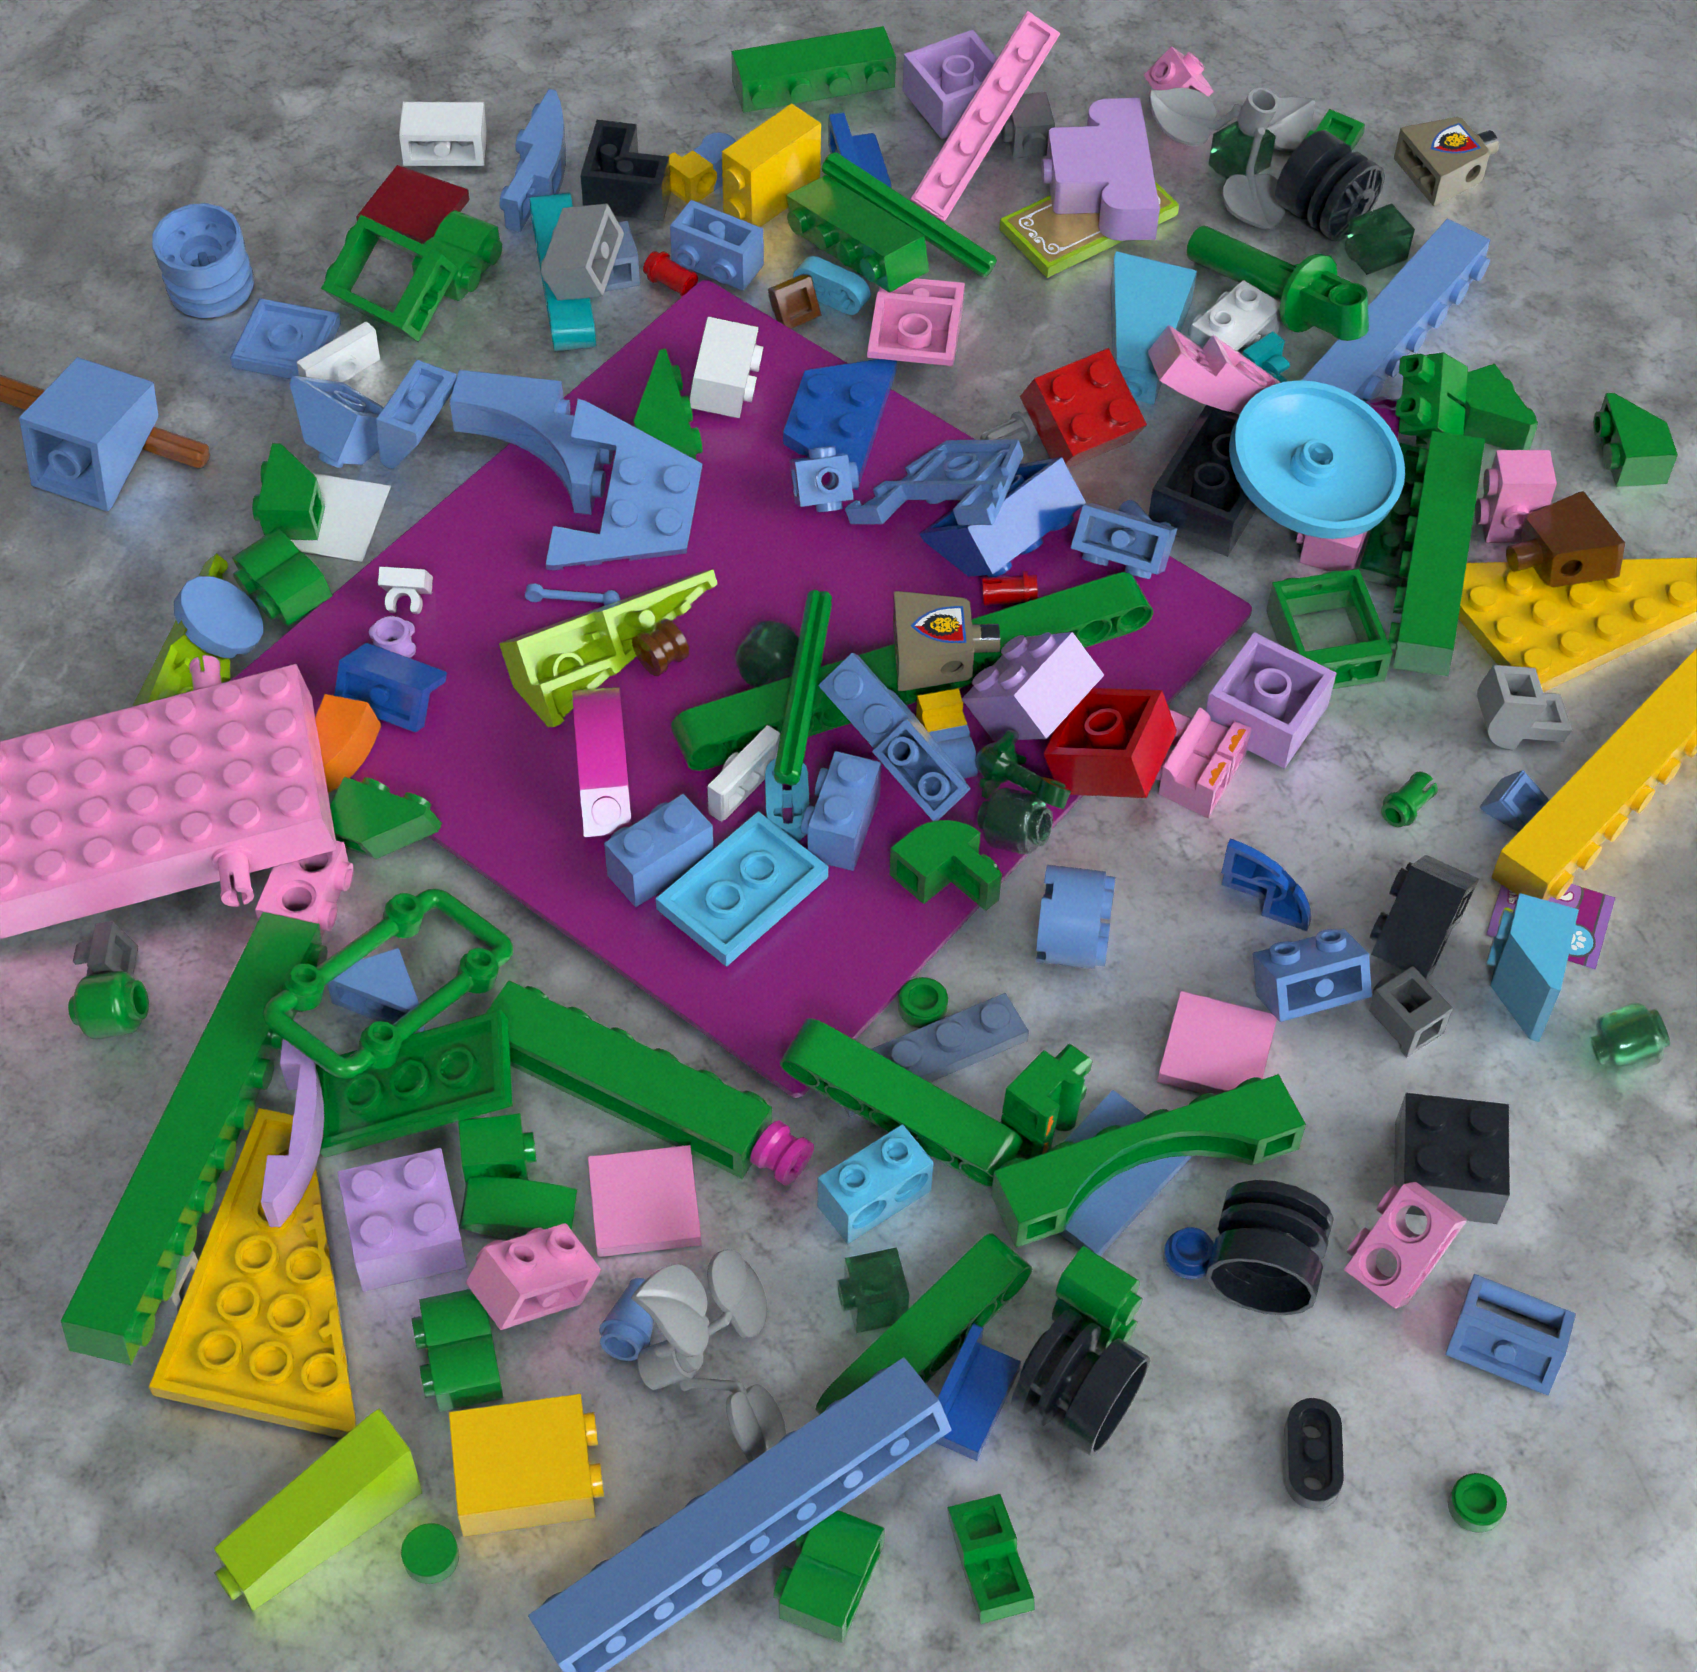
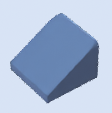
M1521 770L1502 778L1480 805V808L1486 814L1519 832L1543 808L1549 799L1525 771Z

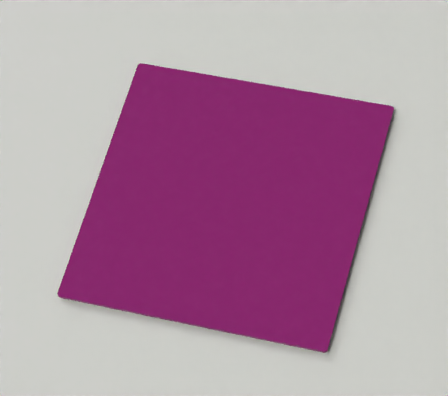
M703 280L564 397V400L570 401V415L575 416L577 401L581 399L634 427V418L659 350L666 349L671 366H679L683 383V390L679 392L681 397L688 396L690 400L693 377L707 318L712 317L759 327L755 344L763 346L759 372L750 371L749 373L750 376L757 377L752 403L743 401L740 418L691 408L693 421L689 422L691 428L698 427L703 448L702 453L696 454V460L703 465L686 554L631 561L628 558L604 561L600 565L585 566V564L565 566L560 570H547L546 560L553 526L600 534L616 451H613L611 464H604L602 471H605L606 474L604 494L602 498H595L592 514L590 515L574 513L569 493L557 474L546 463L529 451L510 443L334 592L332 597L321 603L232 680L297 664L312 696L316 717L324 694L334 696L339 660L365 643L373 645V639L369 636L370 627L378 620L389 616L399 617L411 622L415 628L411 641L416 646V653L410 658L446 671V682L430 693L425 726L419 731L413 732L378 719L381 727L375 743L363 764L350 779L362 783L364 777L371 778L386 785L390 789L389 793L403 797L405 792H410L431 803L430 810L442 822L439 831L428 836L430 839L793 1098H800L807 1093L810 1087L786 1073L780 1066V1060L803 1022L807 1018L819 1020L856 1040L900 993L903 985L920 972L980 907L952 882L923 904L890 876L891 847L917 827L933 822L932 819L872 752L874 748L852 723L808 737L803 763L808 771L810 806L815 807L819 797L815 795L819 772L821 768L829 769L835 751L881 762L880 797L854 871L827 865L829 866L828 878L726 967L656 910V898L666 889L638 907H635L607 876L604 843L612 835L584 837L573 709L563 717L564 721L560 725L547 727L514 689L499 643L605 606L604 603L548 598H542L539 602H531L525 598L526 586L529 584H538L543 589L599 594L613 590L619 594L620 600L701 571L713 569L718 584L714 588L706 590L690 604L691 608L687 612L672 620L687 641L690 654L688 658L682 662H671L668 664V669L660 676H654L643 667L636 656L616 675L608 677L596 689L620 687L632 825L647 817L656 806L665 802L669 803L684 794L713 825V849H715L758 811L766 817L765 780L726 820L719 821L708 812L707 786L722 772L724 764L702 771L689 768L672 733L671 723L676 716L690 708L792 677L807 594L811 590L827 591L832 596V607L821 667L845 660L851 653L861 655L893 645L894 592L897 591L965 598L970 602L971 620L1022 603L984 606L982 577L987 575L968 577L921 538L920 533L954 509L961 500H945L936 504H929L926 500H906L883 524H850L845 511L848 505L856 500L860 501L861 505H864L876 497L873 491L875 487L884 481H900L908 475L905 467L946 440H976L892 389L884 408L859 489H852L854 500L842 501L843 509L826 512H816V505L800 507L795 504L789 460L807 458V456L798 454L783 444V431L804 371L848 363L715 283ZM829 472L822 476V486L827 485L830 481ZM1081 507L1073 513L1074 520L1069 525L1057 531H1049L1042 537L1044 542L1040 547L1027 554L1016 556L1011 560L1012 567L998 577L1021 576L1023 571H1028V575H1037L1038 598L1107 576L1125 572L1126 565L1109 560L1108 566L1092 563L1082 559L1083 552L1071 549L1082 511ZM1171 556L1168 558L1165 572L1159 574L1152 573L1150 579L1132 575L1153 608L1151 620L1135 632L1085 648L1104 674L1093 688L1162 690L1167 705H1169L1250 618L1252 606L1248 602ZM379 567L425 569L433 576L432 593L419 594L423 601L420 614H413L411 612V598L406 595L401 596L397 600L396 613H390L386 609L385 597L388 592L378 585ZM973 684L959 688L961 698L974 686ZM963 701V713L977 756L984 746L997 741H993ZM917 702L906 705L916 717ZM1054 731L1047 739L1017 740L1014 744L1015 753L1027 758L1026 763L1020 766L1041 777L1054 779L1044 756V751ZM978 770L977 776L964 778L970 790L939 820L961 822L980 832L979 854L987 855L996 863L1002 873V884L1084 795H1069L1065 808L1061 809L1035 797L1034 793L1007 781L1002 783L997 792L987 800L982 797V789L979 787L981 778L984 777ZM782 784V790H792V786ZM783 808V823H793L792 808ZM805 835L804 838L797 842L808 850V835Z

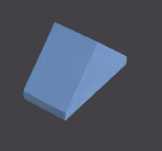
M399 948L362 959L327 984L332 1004L376 1021L393 1024L419 1004ZM424 1026L415 1033L424 1031Z

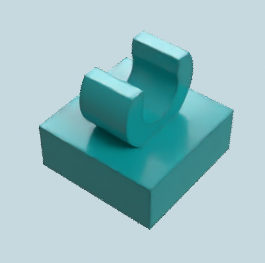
M1272 331L1243 351L1242 355L1279 380L1280 383L1287 382V379L1281 375L1282 372L1290 368V363L1282 356L1285 340Z

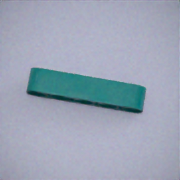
M570 192L529 197L540 270L562 209L573 207ZM541 273L554 352L596 347V334L590 298L557 300Z

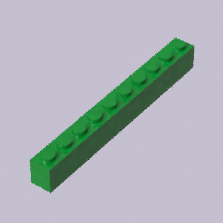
M266 912L262 913L61 1319L69 1351L131 1366L140 1346L145 1347L150 1342L155 1328L157 1309L161 1301H168L171 1297L176 1283V1269L182 1256L188 1257L191 1254L197 1236L196 1226L202 1214H208L214 1205L217 1193L216 1184L222 1171H229L234 1162L236 1141L241 1131L248 1130L252 1124L255 1114V1101L260 1090H266L271 1083L274 1073V1060L279 1050H282L283 1038L271 1030L265 1023L263 1018L264 1007L270 999L281 992L284 977L294 966L310 964L317 967L327 960L328 950L327 946L322 945L319 924ZM291 1009L286 1015L294 1019L297 1012L303 1011Z

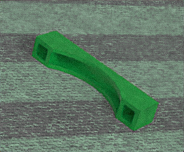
M1279 1074L1265 1079L1254 1077L1243 1081L1233 1090L1218 1095L1213 1093L1200 1095L1192 1100L1189 1105L1171 1111L1167 1109L1153 1111L1145 1116L1142 1121L1124 1127L1120 1125L1106 1127L1099 1131L1095 1137L1077 1143L1072 1141L1059 1143L1045 1154L1030 1159L1022 1157L1012 1159L994 1171L991 1196L1015 1248L1063 1232L1077 1209L1095 1190L1116 1175L1138 1165L1168 1157L1199 1155L1230 1159L1253 1166L1299 1150L1306 1123Z

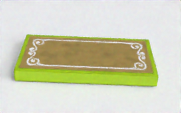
M1155 182L1160 207L1158 224L1178 215L1179 204ZM1051 195L1001 218L999 230L1046 278L1123 242L1107 238L1100 232L1098 227L1100 213L1056 214L1053 211Z

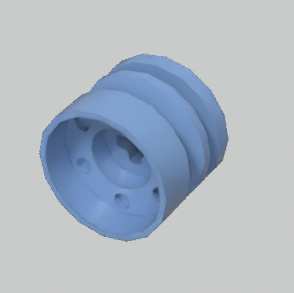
M207 203L189 204L171 211L159 221L152 235V248L162 272V279L165 283L167 294L175 308L189 316L214 318L235 311L248 300L254 288V274L249 256L245 251L241 227L233 214L216 205Z

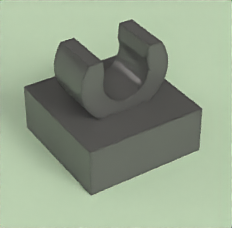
M113 921L95 924L92 942L85 941L76 945L73 963L75 965L87 963V976L115 971H126L133 976L138 945Z

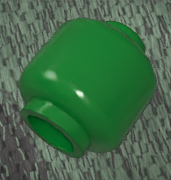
M115 971L82 978L76 986L74 996L69 1000L68 1010L72 1022L75 1025H79L85 1035L97 1040L134 1033L141 1025L142 1019H145L148 1015L149 999L142 982L135 980L126 971Z

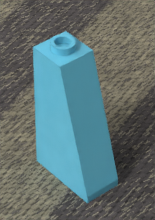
M1116 251L1110 285L1112 355L1134 399L1154 405L1162 382L1159 381L1148 351L1168 325L1181 333L1192 303L1197 271Z

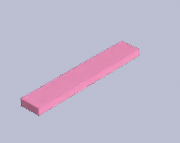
M1029 11L1025 13L910 198L911 202L943 223L946 221L1059 37L1060 33Z

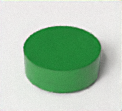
M919 977L903 985L899 993L898 1011L901 1018L907 1024L916 1028H922L945 1018L948 1009V994L941 983L931 978Z
M1471 1473L1461 1477L1455 1483L1448 1499L1449 1512L1454 1521L1462 1528L1476 1533L1487 1532L1495 1528L1501 1521L1507 1507L1506 1494L1501 1485L1492 1477L1481 1473Z
M428 1523L420 1525L408 1533L402 1543L401 1557L404 1567L412 1579L423 1584H435L447 1579L454 1572L459 1562V1549L454 1535L448 1528L440 1524Z

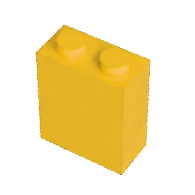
M791 103L722 151L723 213L761 227L787 209V194L820 178L821 123Z
M581 1394L449 1412L457 1513L463 1537L596 1518L594 1498L604 1497L600 1463L590 1464L588 1446L598 1445L594 1412H583Z

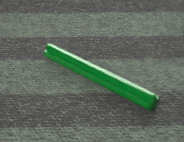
M834 152L826 157L821 168L824 174L923 234L927 242L977 275L986 277L992 272L997 262L994 255L840 154Z
M814 589L807 594L774 767V779L779 784L793 786L800 781L832 607V596L827 591L820 592Z

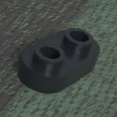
M1318 1398L1303 1399L1291 1408L1285 1423V1483L1290 1497L1297 1504L1307 1509L1318 1510L1333 1504L1343 1485L1342 1421L1339 1413L1330 1403ZM1307 1426L1314 1427L1320 1432L1321 1436L1318 1438L1308 1437L1302 1428ZM1308 1477L1315 1478L1321 1483L1322 1488L1318 1490L1310 1489L1304 1483V1479Z

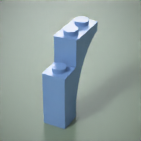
M459 370L450 399L454 431L497 438L529 451L546 463L561 479L571 498L574 513L591 515L595 498L603 497L606 474L602 470L604 464H611L613 450L571 443L574 416L570 415V401L563 398L562 381Z

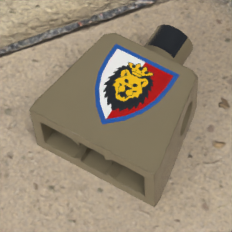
M1453 117L1400 128L1394 160L1433 206H1437L1474 187L1484 179L1489 156L1498 152L1499 143L1493 131L1488 130L1475 134L1462 118Z
M902 591L894 592L893 632L898 691L968 680L972 677L974 653L1000 652L999 624L972 625L970 602L967 599Z

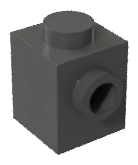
M1046 92L1023 94L1001 129L1003 143L1009 142L1013 159L1047 156L1049 130L1055 127V122Z

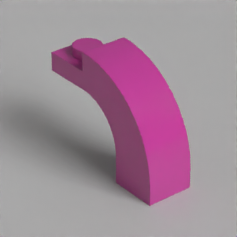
M620 687L572 691L584 837L613 835L623 827L632 826Z

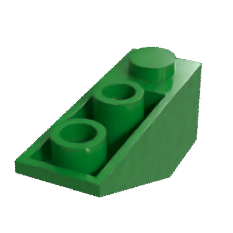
M661 349L657 355L634 418V427L696 460V454L702 453L703 448L698 427L691 428L689 422L693 421L690 400L688 396L681 397L679 392L683 390L679 366H671L666 349Z

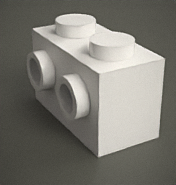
M403 102L399 131L403 165L484 166L487 139L484 102Z
M1243 280L1232 291L1224 292L1209 311L1205 314L1197 315L1190 324L1188 335L1190 340L1201 348L1204 347L1212 335H1215L1242 354L1245 349L1272 331L1278 335L1281 322L1280 302Z
M712 317L707 318L693 377L690 396L691 408L740 418L743 401L752 403L757 377L750 376L749 373L750 371L759 372L763 346L755 345L759 327Z

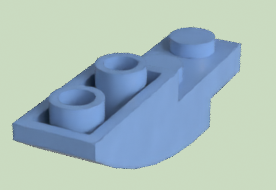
M548 89L540 104H535L530 122L525 129L519 131L516 139L515 148L516 152L520 154V161L516 167L514 179L509 186L503 188L499 201L500 209L504 210L506 229L521 232L531 215L529 197L559 194L566 166L564 120L557 91Z
M851 653L818 685L874 748L872 752L932 821H938L970 790L962 775L926 728L897 694L889 690L858 655Z

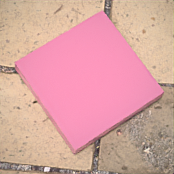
M1180 991L1157 1082L1202 1094L1213 1093L1218 1095L1235 1089L1247 1079L1254 1077L1263 1079L1277 1018L1271 1013Z
M690 1145L588 1156L597 1257L702 1245Z

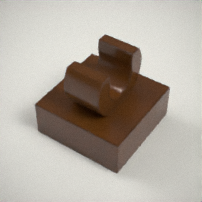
M801 274L768 288V297L776 320L788 328H794L822 316L811 276Z

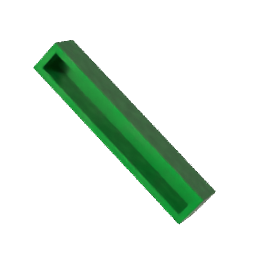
M1432 431L1429 449L1420 448L1416 474L1424 475V481H1414L1410 508L1419 509L1418 517L1409 516L1405 542L1413 543L1412 552L1403 551L1399 573L1400 578L1408 579L1407 586H1397L1393 613L1402 614L1401 623L1391 622L1388 640L1391 649L1396 650L1394 669L1449 676L1485 438Z
M508 980L486 1013L501 1009L508 1017L510 1066L676 1147L690 1145L692 1155L741 1179L744 1178L752 1165L750 1156L756 1142L772 1124V1106L768 1105L762 1097L751 1091H738L724 1084L718 1076L704 1069L697 1071L680 1063L673 1054L664 1049L656 1048L653 1050L636 1042L629 1033L620 1028L613 1027L609 1029L593 1021L588 1014L579 1008H566L549 1000L542 991L535 987L526 986L524 988Z

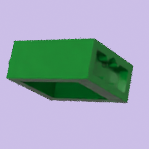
M360 215L356 224L348 231L345 244L336 261L328 268L325 282L321 289L339 303L419 342L458 267L443 254ZM379 239L422 259L393 313L351 292Z
M1359 569L1331 571L1322 575L1287 578L1282 581L1272 582L1266 612L1279 645L1336 672L1333 689L1385 681L1393 652ZM1345 608L1358 643L1305 651L1292 616Z

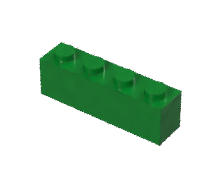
M884 26L731 51L732 83L743 113L787 106L791 103L799 104L895 88L896 55Z
M824 175L786 195L789 208L787 219L795 234L801 235L815 244L820 250H824L841 261L843 265L849 266L863 275L868 281L877 284L890 293L929 272L925 236L829 176Z

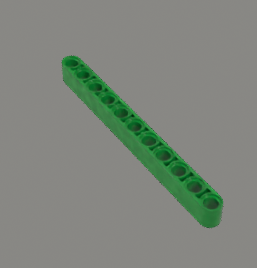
M1122 572L972 619V625L999 624L1000 652L974 653L972 677L968 680L905 691H898L894 644L858 656L889 690L894 691L905 705L917 702V696L971 685L977 674L993 666L1003 655L1001 650L1005 644L1019 635L1028 637L1042 635L1047 632L1051 634L1073 632L1082 646L1086 648L1141 629L1151 620L1153 608L1134 577L1130 573ZM844 660L820 667L808 737L851 723L818 686ZM792 677L690 708L676 716L671 723V730L688 767L692 770L702 771L725 764L733 753H740L767 725L781 733Z

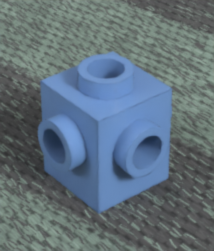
M835 446L809 449V457L789 460L796 505L800 507L816 505V512H826L843 509L842 501L854 500L852 489L859 487L856 463L849 462L847 454H836ZM826 472H829L830 481L827 485L822 486L821 478Z

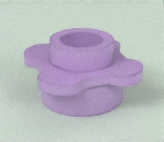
M389 616L378 620L370 627L369 636L373 639V645L408 658L416 653V646L411 641V636L415 632L414 625L411 622L399 617Z

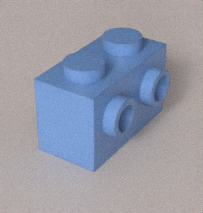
M690 200L670 225L671 259L686 269L693 270L720 283L728 284L744 291L764 265L763 228L692 200Z
M1089 503L1084 504L1082 507L1071 549L1083 552L1082 559L1108 566L1109 560L1126 565L1125 572L1150 579L1152 573L1159 574L1165 572L1177 528Z
M835 751L829 769L821 768L815 787V795L819 797L815 807L807 806L802 821L801 833L808 835V851L823 863L854 871L880 797L881 762Z
M684 794L669 803H662L656 806L647 817L631 827H623L616 831L604 843L607 876L635 907H638L675 883L713 850V825Z
M1344 928L1339 930H1323L1317 933L1316 936L1295 942H1278L1269 949L1253 953L1256 996L1279 1022L1372 997L1369 953Z

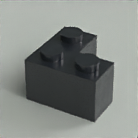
M596 120L580 175L583 206L608 204L614 216L664 221L671 195L669 156L638 153L637 124Z
M1428 855L1423 856L1414 864L1409 862L1405 869L1401 868L1391 886L1389 894L1396 897L1389 915L1381 912L1371 931L1369 938L1377 941L1371 955L1405 971L1414 966L1427 979L1433 973L1452 929L1460 923L1479 878Z

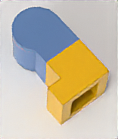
M712 133L702 140L700 146L683 157L675 152L669 154L671 192L688 204L690 200L699 202L723 185L722 151L735 143L736 140L726 133Z
M959 688L917 696L916 718L942 748L963 778L977 776L976 751L963 713V701Z

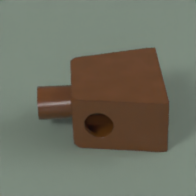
M1581 491L1528 514L1523 521L1521 543L1510 545L1506 548V559L1513 572L1533 567L1547 586H1567L1620 577L1625 541L1587 494Z

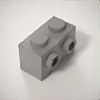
M608 204L562 209L540 270L544 281L548 283L557 300L603 297L624 236V232Z

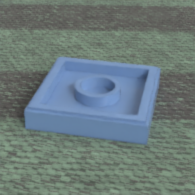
M259 298L230 356L232 368L291 379L292 376H299L297 361L333 341L341 324L339 313Z

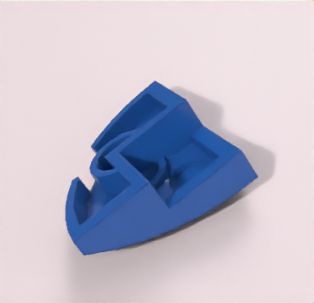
M1230 838L1221 871L1224 874L1222 885L1265 900L1261 916L1308 931L1311 922V909L1302 888L1277 862L1260 851Z

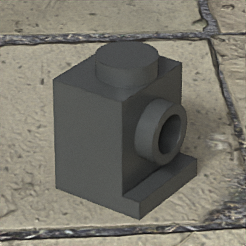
M1412 966L1398 976L1391 973L1381 979L1372 991L1374 996L1369 1009L1373 1016L1401 1044L1400 1051L1407 1058L1444 1034L1453 1007Z

